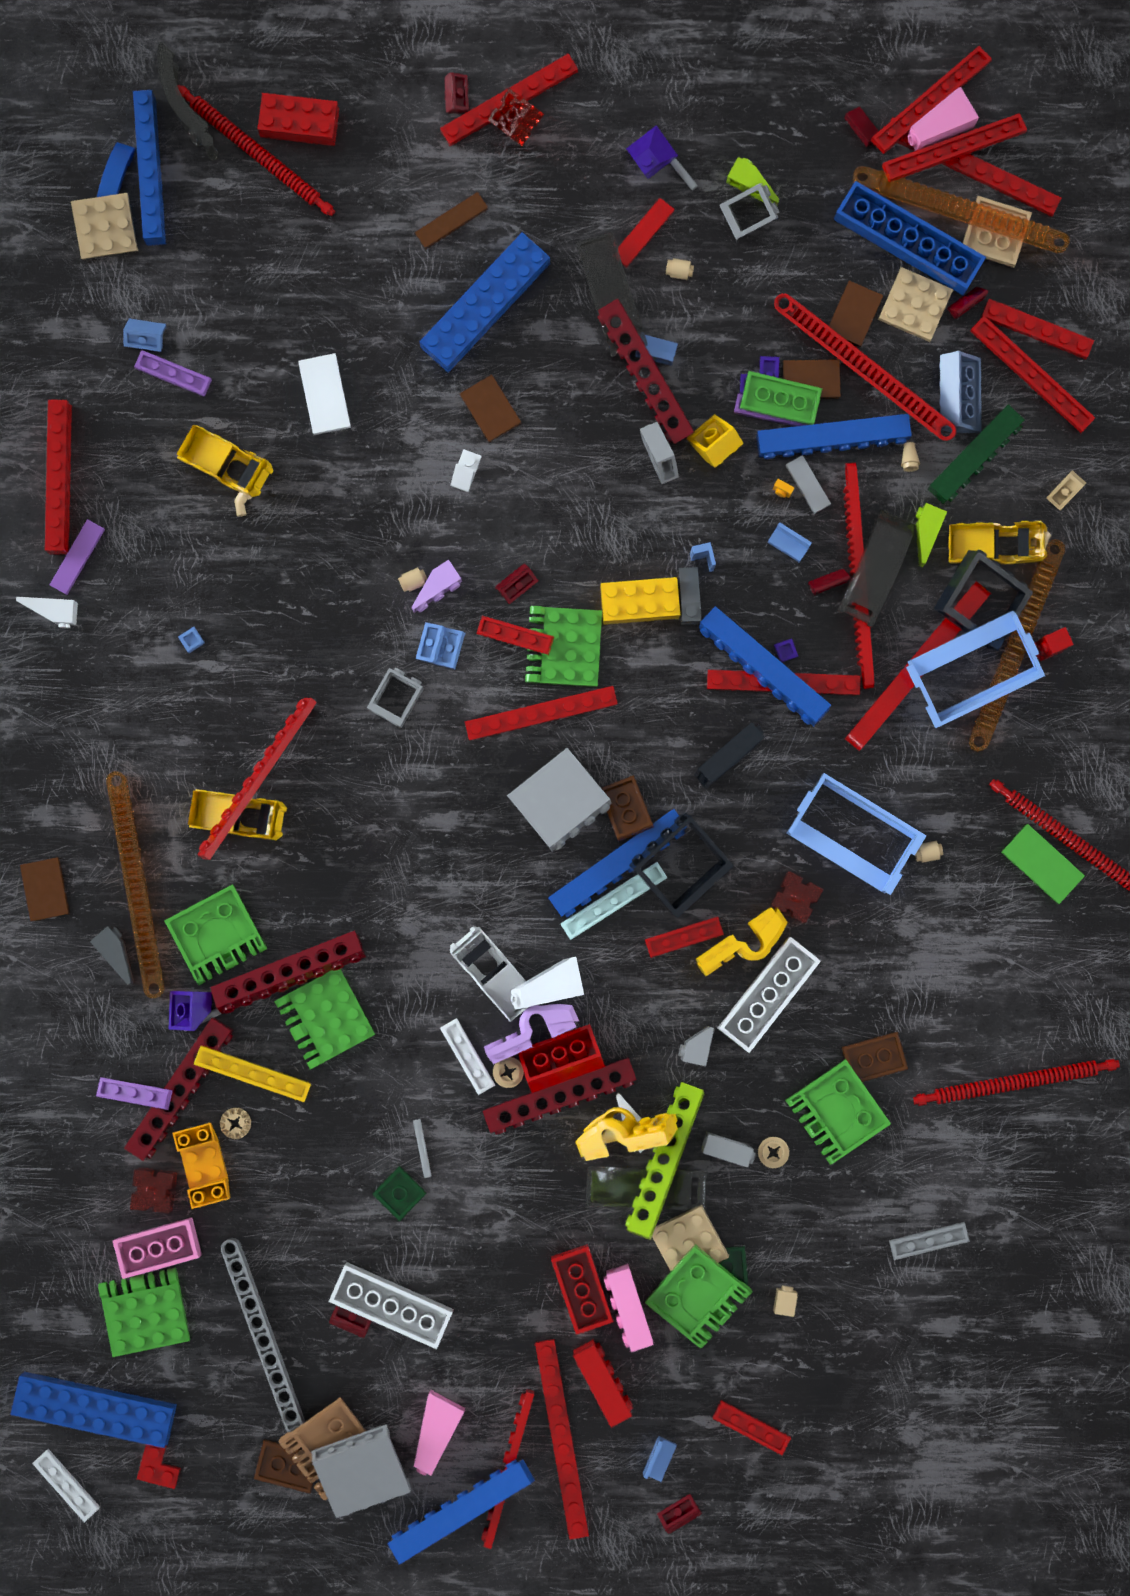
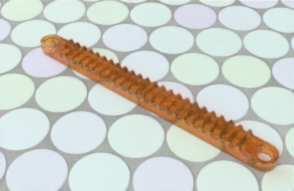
M860 166L853 173V182L857 181L878 194L1055 253H1063L1069 246V236L1064 232L1050 228L1048 225L1043 226L1041 223H1035L1033 220L1028 221L1027 218L1022 219L1020 216H1013L1012 213L1007 214L1005 211H999L997 208L992 209L991 206L986 207L984 204H977L975 201L971 202L969 199H963L960 196L956 197L954 194L950 195L948 192H942L939 189L935 190L933 187L920 185L918 182L914 183L912 180H906L905 178L889 183L886 174L882 170L878 171L866 166ZM863 172L867 174L868 178L865 181H860L857 175ZM1061 238L1064 240L1065 245L1057 247L1054 240Z
M1058 539L1047 543V557L1039 561L1028 588L1033 593L1018 617L1025 633H1030L1031 637L1065 553V545ZM1053 544L1058 545L1060 548L1059 554L1051 553L1050 546ZM1017 630L1010 634L989 688L1016 676L1026 649ZM1010 693L981 707L969 738V746L972 750L979 752L988 747ZM975 737L983 738L984 745L982 747L975 746Z
M114 771L107 776L106 784L142 984L147 997L158 998L164 993V981L131 796L126 776L121 772ZM114 776L121 777L122 783L119 786L112 785V778ZM153 983L159 986L157 994H151L149 991V986Z

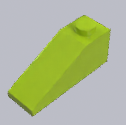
M738 157L727 177L726 183L743 192L759 183H762L763 186L767 185L771 193L769 196L771 203L775 202L778 206L779 198L756 166L750 160ZM758 190L750 194V196L763 202Z
M928 503L923 508L919 507L915 516L918 518L916 532L919 566L921 567L927 562L947 514V511Z

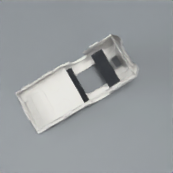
M471 927L469 933L456 944L450 945L451 955L471 975L509 1021L514 1020L528 1008L515 1009L511 1001V990L526 982V980L480 927ZM473 941L474 944L469 949H466L465 947ZM488 951L497 961L498 966L488 975H483L473 962Z

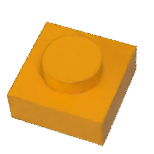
M777 479L773 490H775L778 496L789 498L795 487Z

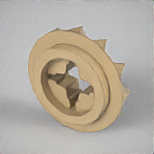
M513 1057L497 1062L493 1068L495 1081L505 1088L517 1086L524 1075L521 1063ZM505 1064L509 1069L516 1068L512 1072L513 1080L508 1075L501 1076L505 1072Z
M241 1108L227 1110L220 1120L221 1131L226 1137L232 1139L244 1137L251 1128L249 1114ZM240 1116L238 1124L242 1128L235 1127L230 1130L232 1128L230 1120H236Z
M769 1137L760 1144L758 1156L765 1166L778 1168L788 1160L789 1148L782 1139ZM768 1146L773 1149L778 1148L777 1154L779 1159L775 1156L767 1159L770 1154Z

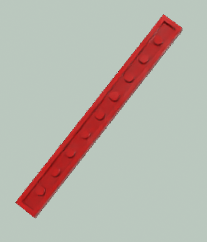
M908 134L897 142L915 151L914 147L908 142ZM971 154L942 163L1051 217L1061 200V197Z
M304 698L297 703L296 711L286 719L285 727L276 734V740L272 746L270 745L265 750V756L262 761H259L254 766L253 774L243 782L244 787L240 793L235 794L231 806L224 810L221 815V821L211 829V835L208 840H205L200 845V851L197 855L202 859L210 860L316 705L317 702L315 700Z
M555 1340L535 1342L569 1539L587 1537L589 1532Z

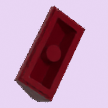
M450 72L445 76L446 113H467L469 111L467 75Z
M860 106L846 113L845 120L866 147L872 144V137L879 132Z
M975 287L947 309L954 319H957L985 299L988 291L984 288Z
M523 564L496 585L495 588L507 603L511 604L539 580L530 568Z
M840 569L809 581V586L813 595L847 583L851 577L844 569Z
M337 1305L329 1321L330 1324L362 1338H365L372 1322Z
M689 1494L660 1511L657 1515L665 1531L670 1534L699 1517L702 1513L692 1495Z

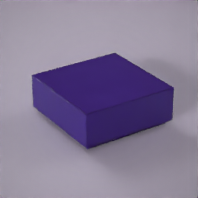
M792 639L774 645L780 662L783 663L798 657Z

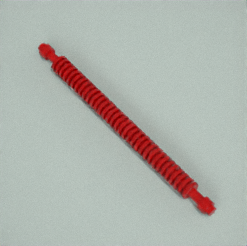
M178 85L175 88L180 98L186 99L191 103L190 108L223 135L227 136L229 140L231 139L233 143L242 148L255 161L257 160L258 163L264 166L265 169H268L280 181H283L291 190H294L301 198L305 199L307 203L309 202L310 205L316 204L325 215L332 216L335 213L330 203H325L319 198V192L313 189L312 186H309L307 182L305 183L302 178L298 177L296 173L294 174L281 161L279 162L277 158L268 153L255 140L253 141L251 137L242 132L240 128L231 123L219 111H216L200 96L194 97L185 86Z
M992 779L989 783L991 789L996 793L999 792L1007 798L1005 802L1011 801L1009 805L1012 806L1014 804L1013 807L1015 809L1018 807L1017 810L1019 812L1022 810L1021 813L1023 815L1026 813L1025 816L1027 818L1030 816L1029 819L1031 821L1034 819V823L1038 822V826L1042 825V829L1046 828L1045 831H1050L1051 835L1054 834L1055 838L1058 837L1059 841L1062 840L1063 844L1066 843L1067 847L1070 846L1071 850L1074 849V852H1078V855H1082V858H1086L1087 861H1090L1091 864H1094L1095 867H1098L1099 870H1102L1103 873H1106L1107 876H1110L1111 879H1114V881L1130 891V873L1116 862L1113 863L1114 861L1109 860V857H1105V854L1101 855L1100 851L1097 852L1096 848L1093 849L1092 845L1089 846L1088 842L1085 843L1084 839L1081 840L1080 836L1077 837L1076 833L1073 834V831H1069V828H1065V825H1061L1059 821L1057 822L1055 818L1053 819L1051 815L1049 816L1048 813H1045L1044 810H1041L1040 807H1037L1029 799H1024L1025 796L1022 795L1019 798L1021 794L1018 792L1015 795L1017 792L1015 789L1011 792L1003 786L1004 784L1001 781Z
M1108 1059L1103 1063L1097 1064L1095 1060H1092L1091 1062L1087 1061L1086 1063L1062 1066V1068L1059 1066L1057 1069L1054 1067L1052 1070L1048 1068L1047 1070L1023 1073V1075L1018 1074V1077L1015 1074L1013 1077L1011 1075L1008 1076V1078L1004 1076L1003 1079L999 1077L998 1079L979 1081V1085L978 1082H974V1085L971 1082L969 1086L967 1083L964 1086L960 1084L959 1087L955 1085L954 1088L950 1086L949 1088L935 1089L933 1094H916V1097H913L914 1105L918 1104V1106L926 1105L927 1102L933 1101L941 1104V1101L946 1103L947 1100L949 1103L951 1100L952 1102L956 1101V1099L960 1101L961 1099L975 1098V1094L976 1097H980V1094L985 1096V1093L990 1095V1092L993 1095L995 1092L996 1094L1000 1093V1091L1004 1093L1005 1091L1029 1088V1086L1034 1087V1085L1037 1087L1039 1084L1042 1086L1044 1083L1048 1085L1049 1083L1053 1084L1054 1082L1078 1079V1077L1083 1078V1076L1086 1078L1088 1075L1089 1077L1097 1076L1098 1071H1113L1119 1068L1120 1064L1118 1060Z

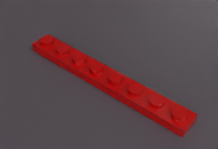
M978 46L872 137L871 142L883 154L909 133L911 127L957 88L964 86L985 68L992 58Z
M568 53L440 128V131L449 146L574 75L578 72V68Z
M1020 113L884 162L882 168L890 183L1024 134L1027 128Z
M985 316L970 330L972 334L1080 433L1095 419L1088 410Z
M707 670L708 690L772 692L768 687H763L753 674L749 675L745 671ZM794 673L818 694L860 695V676Z
M610 686L465 721L469 741L618 704L614 687Z
M527 1389L525 1394H521L519 1405H522L520 1413L516 1412L513 1424L517 1426L515 1432L511 1431L508 1441L511 1444L510 1451H505L503 1463H506V1465L517 1458L534 1397V1390ZM505 1500L495 1505L494 1509H489L487 1520L490 1521L489 1527L484 1528L481 1540H485L484 1547L492 1548Z

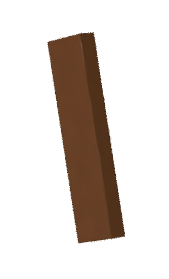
M476 192L416 231L415 235L426 250L488 210V207L479 193Z

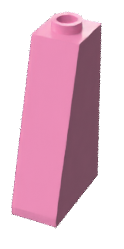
M961 87L957 88L911 127L907 137L909 144L914 147L915 151L975 127L979 117Z
M430 1390L427 1398L414 1467L417 1468L416 1471L425 1476L427 1474L432 1475L465 1411L464 1407Z

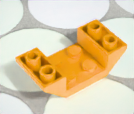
M207 1123L174 1132L173 1137L177 1152L180 1151L189 1185L187 1192L191 1208L194 1209L230 1199L228 1175L220 1143L212 1124Z

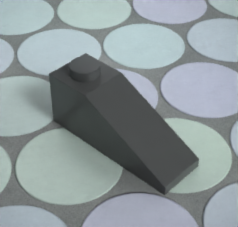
M698 567L679 568L681 625L700 624L701 603Z
M107 926L90 942L125 983L132 985L134 979L125 943L121 938L122 933L116 927Z

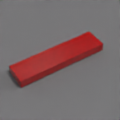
M659 198L612 254V257L627 268L673 214L675 209Z
M486 616L481 617L476 633L549 655L554 636Z
M717 916L645 939L650 958L724 935Z
M723 1400L720 1401L712 1417L714 1420L780 1455H783L791 1440V1437Z

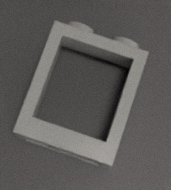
M759 183L720 204L736 239L779 218L777 215L779 213L775 202L771 203L769 199L771 193L767 185L763 186L762 183ZM758 190L770 216L742 230L730 205Z
M389 668L367 709L402 728L424 688L421 686L422 682L416 678L411 677V679H408L404 676L405 673L398 668L394 670ZM392 677L416 690L401 718L377 705Z
M707 1131L701 1147V1151L704 1154L747 1168L749 1163L753 1164L756 1154L750 1145Z

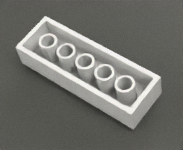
M788 937L717 1029L750 1053L821 961L794 939Z
M348 1262L344 1265L329 1302L435 1349H437L453 1312V1309Z

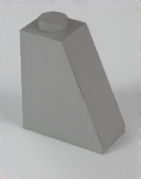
M658 422L641 428L642 441L661 484L678 478L675 455Z

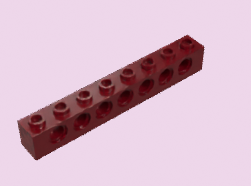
M617 298L599 309L600 315L597 317L602 326L606 325L609 329V332H607L608 337L612 343H617L619 348L616 350L621 359L625 358L629 364L626 368L630 375L636 376L638 380L636 385L641 393L644 391L648 397L645 401L650 409L654 408L657 415H655V418L660 426L664 425L666 429L664 434L668 441H673L676 444L695 433L620 300ZM615 317L621 319V325L618 328H614L611 324L612 319ZM624 334H629L631 337V341L627 345L621 342V337ZM635 350L639 351L641 355L640 359L636 362L632 361L630 357L631 353ZM643 367H647L650 370V375L647 378H642L640 375V370ZM652 384H657L660 388L659 393L656 395L650 393L649 389ZM663 400L669 403V409L665 412L659 408V403ZM671 417H676L679 421L676 428H671L668 424Z
M354 930L212 986L210 989L217 1009L221 1014H227L240 1006H249L258 999L269 998L273 993L284 992L296 984L302 985L311 978L322 977L331 970H340L344 965L357 963L366 956L359 936ZM347 950L344 955H339L340 951ZM324 957H329L326 962H321ZM306 964H311L308 969L303 970ZM288 971H293L290 976L285 977ZM274 978L271 984H267L269 979ZM256 985L253 991H249L251 986ZM238 992L235 998H231L233 993Z
M215 1017L210 1019L164 1088L172 1090L170 1101L174 1104L173 1111L170 1112L165 1109L151 1107L124 1149L142 1161L153 1157L157 1151L155 1146L158 1142L162 1143L168 1133L165 1131L169 1125L173 1126L179 1118L176 1115L180 1109L184 1110L189 1103L188 1097L191 1093H196L201 1085L198 1082L202 1076L205 1078L211 1071L194 1065L200 1045L220 1051L223 1045H228L233 1038V1035H231L233 1029ZM211 1036H215L218 1039V1044L215 1047L209 1044ZM190 1068L196 1072L194 1079H190L187 1076V1071ZM179 1084L185 1088L183 1095H179L176 1092V1087ZM156 1117L163 1120L161 1128L156 1127L154 1124ZM146 1133L152 1137L150 1144L145 1143L143 1140Z
M627 1057L605 1065L604 1068L483 1110V1114L490 1133L495 1132V1135L506 1132V1127L512 1125L514 1128L525 1125L524 1121L531 1119L532 1122L543 1118L542 1114L547 1112L550 1115L561 1111L560 1108L568 1105V1108L579 1105L578 1101L586 1099L588 1102L598 1098L597 1094L604 1092L605 1095L613 1093L618 1086L622 1085L623 1088L634 1085L633 1081L637 1079ZM614 1071L620 1073V1080L618 1082H612L609 1079V1075ZM594 1078L602 1080V1086L599 1089H594L591 1086V1081ZM574 1086H583L584 1093L579 1096L573 1093ZM559 1091L564 1092L566 1095V1099L563 1102L555 1100V1094ZM540 1098H544L548 1102L547 1107L544 1109L537 1107L536 1102ZM521 1105L529 1107L530 1111L527 1115H521L518 1112V1108ZM502 1112H509L511 1120L503 1122L500 1119Z

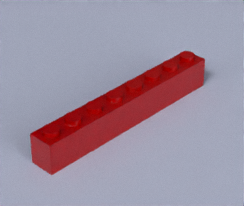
M48 400L45 551L50 555H67L69 552L72 405L68 400Z

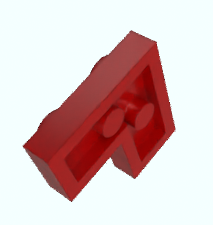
M146 1444L137 1480L175 1489L181 1468L162 1463L166 1447L161 1448Z

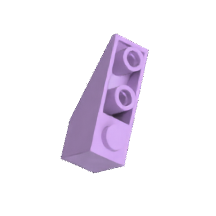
M449 560L432 570L412 606L414 613L416 611H424L428 608L427 604L433 600L435 602L439 601L444 597V593L449 590L452 592L460 587L459 583L462 580Z

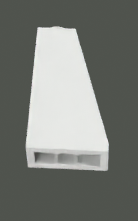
M577 958L563 959L512 989L511 1001L514 1008L520 1009L584 995Z

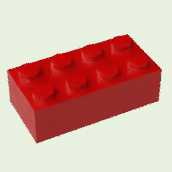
M262 93L258 122L259 135L261 138L335 146L339 116L337 101Z
M590 1024L533 1044V1047L518 1053L532 1093L605 1067Z
M588 1244L551 1256V1261L576 1335L612 1323L613 1318Z
M593 1339L574 1349L573 1357L610 1427H613L632 1416V1402L628 1395H623V1385L618 1377L614 1378L613 1366L609 1359L605 1361V1352L600 1342L596 1344Z

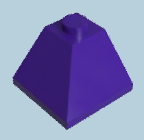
M657 125L626 148L647 179L678 157Z
M170 991L169 1030L195 1031L211 1012L212 992Z

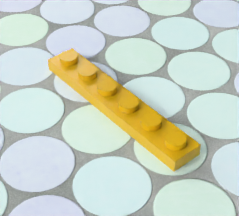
M200 1045L194 1061V1065L305 1102L311 1083L202 1045Z

